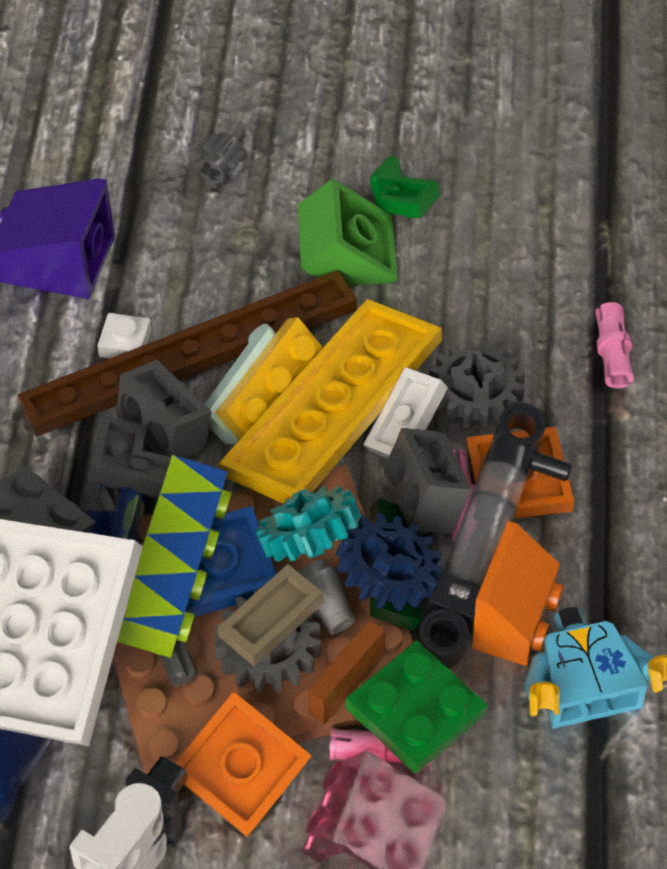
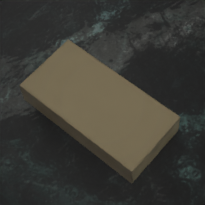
M287 564L218 626L219 638L255 667L324 603V593Z

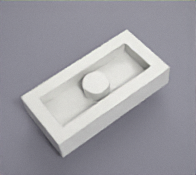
M405 367L363 445L370 452L388 459L401 428L426 430L448 387L440 379Z

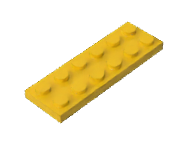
M367 299L219 462V469L228 471L227 479L283 504L285 500L292 498V494L304 489H309V492H313L380 414L404 368L407 367L416 371L442 341V328Z

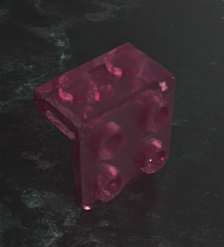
M368 750L341 762H336L325 776L323 787L326 789L321 805L314 810L307 822L306 833L309 835L302 852L318 862L345 852L371 869H424L445 810L444 798Z

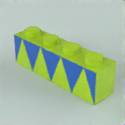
M172 455L142 547L117 642L169 658L172 656L176 640L184 643L187 642L195 614L186 612L189 598L199 601L207 572L198 570L202 557L212 559L219 531L212 530L211 525L214 517L224 519L232 493L223 490L228 471Z

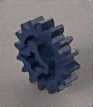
M377 513L373 523L365 516H362L358 520L359 525L357 528L346 530L348 537L341 540L336 551V556L341 558L336 568L338 572L349 573L344 583L346 587L358 586L362 589L359 599L363 601L371 595L376 598L377 608L382 609L386 601H390L397 611H402L406 601L416 608L419 607L423 597L430 598L443 571V568L437 565L442 555L439 551L429 550L433 539L431 536L420 538L417 535L418 525L413 524L407 529L402 526L401 517L396 516L393 522L389 523L386 522L382 513Z

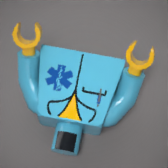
M577 607L562 609L554 615L553 620L558 632L549 633L544 637L543 651L533 656L524 683V689L529 699L530 716H537L539 709H549L550 722L554 729L642 709L648 686L647 681L651 683L653 692L657 693L663 690L662 682L667 681V655L652 656L627 636L619 635L615 626L608 621L586 625L581 610Z

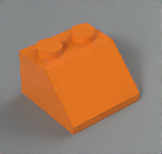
M507 521L476 598L472 649L527 666L533 650L540 652L543 650L544 637L548 635L550 624L544 622L548 610L557 612L565 585L557 583L560 563L515 522Z

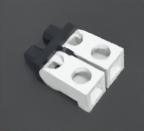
M162 756L148 774L134 768L126 778L127 787L119 792L115 800V811L97 834L92 836L81 830L69 845L74 867L76 869H156L167 851V843L175 847L183 836L181 815L190 804L189 795L182 789V786L187 781V771Z

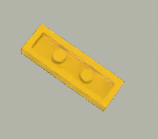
M299 317L289 318L284 322L215 412L238 440L244 436L323 348Z

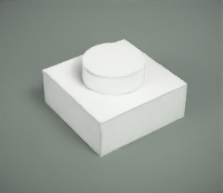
M108 313L97 346L99 357L112 358L146 345L152 330L151 320L149 318Z

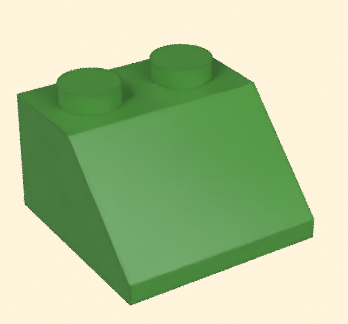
M333 178L298 204L301 269L317 278L338 270L348 286L390 284L398 280L392 215Z

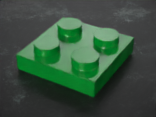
M417 640L347 696L345 708L414 774H417L486 714L488 706L486 702Z

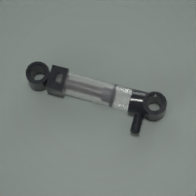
M528 403L511 404L500 415L497 429L444 569L438 578V583L430 599L427 615L421 623L418 642L448 669L459 664L464 656L468 636L472 634L474 629L476 598L507 521H513L530 471L534 470L553 478L567 481L572 469L570 463L538 452L546 423L539 409ZM522 429L529 434V437L518 438L512 435L510 430ZM439 632L447 633L454 639L455 643L449 647H440L431 640L430 636Z

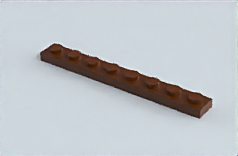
M336 270L17 394L19 403L35 436L38 437L116 406L120 374L158 360L180 381L238 358L248 345L250 334L263 324H268L277 333L287 319L299 317L309 330L357 311V299L339 271Z

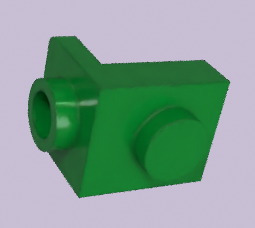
M388 156L370 176V187L374 194L376 206L389 214L402 215L406 218H421L440 196L437 181L403 177L397 157Z

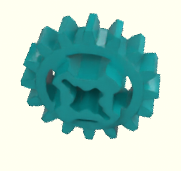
M324 486L316 493L309 492V489H304L293 493L292 498L285 500L283 505L272 508L270 510L272 516L261 519L259 521L261 527L257 528L255 532L267 558L273 556L275 561L279 562L288 556L291 562L299 558L301 554H307L308 558L324 554L325 549L333 547L332 543L334 541L348 537L346 530L358 527L357 519L361 518L362 515L350 489L343 491L341 486H336L328 492L326 486Z

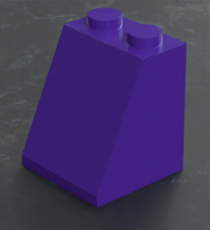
M98 178L15 191L9 206L4 207L0 213V283L90 299L115 239L107 180Z

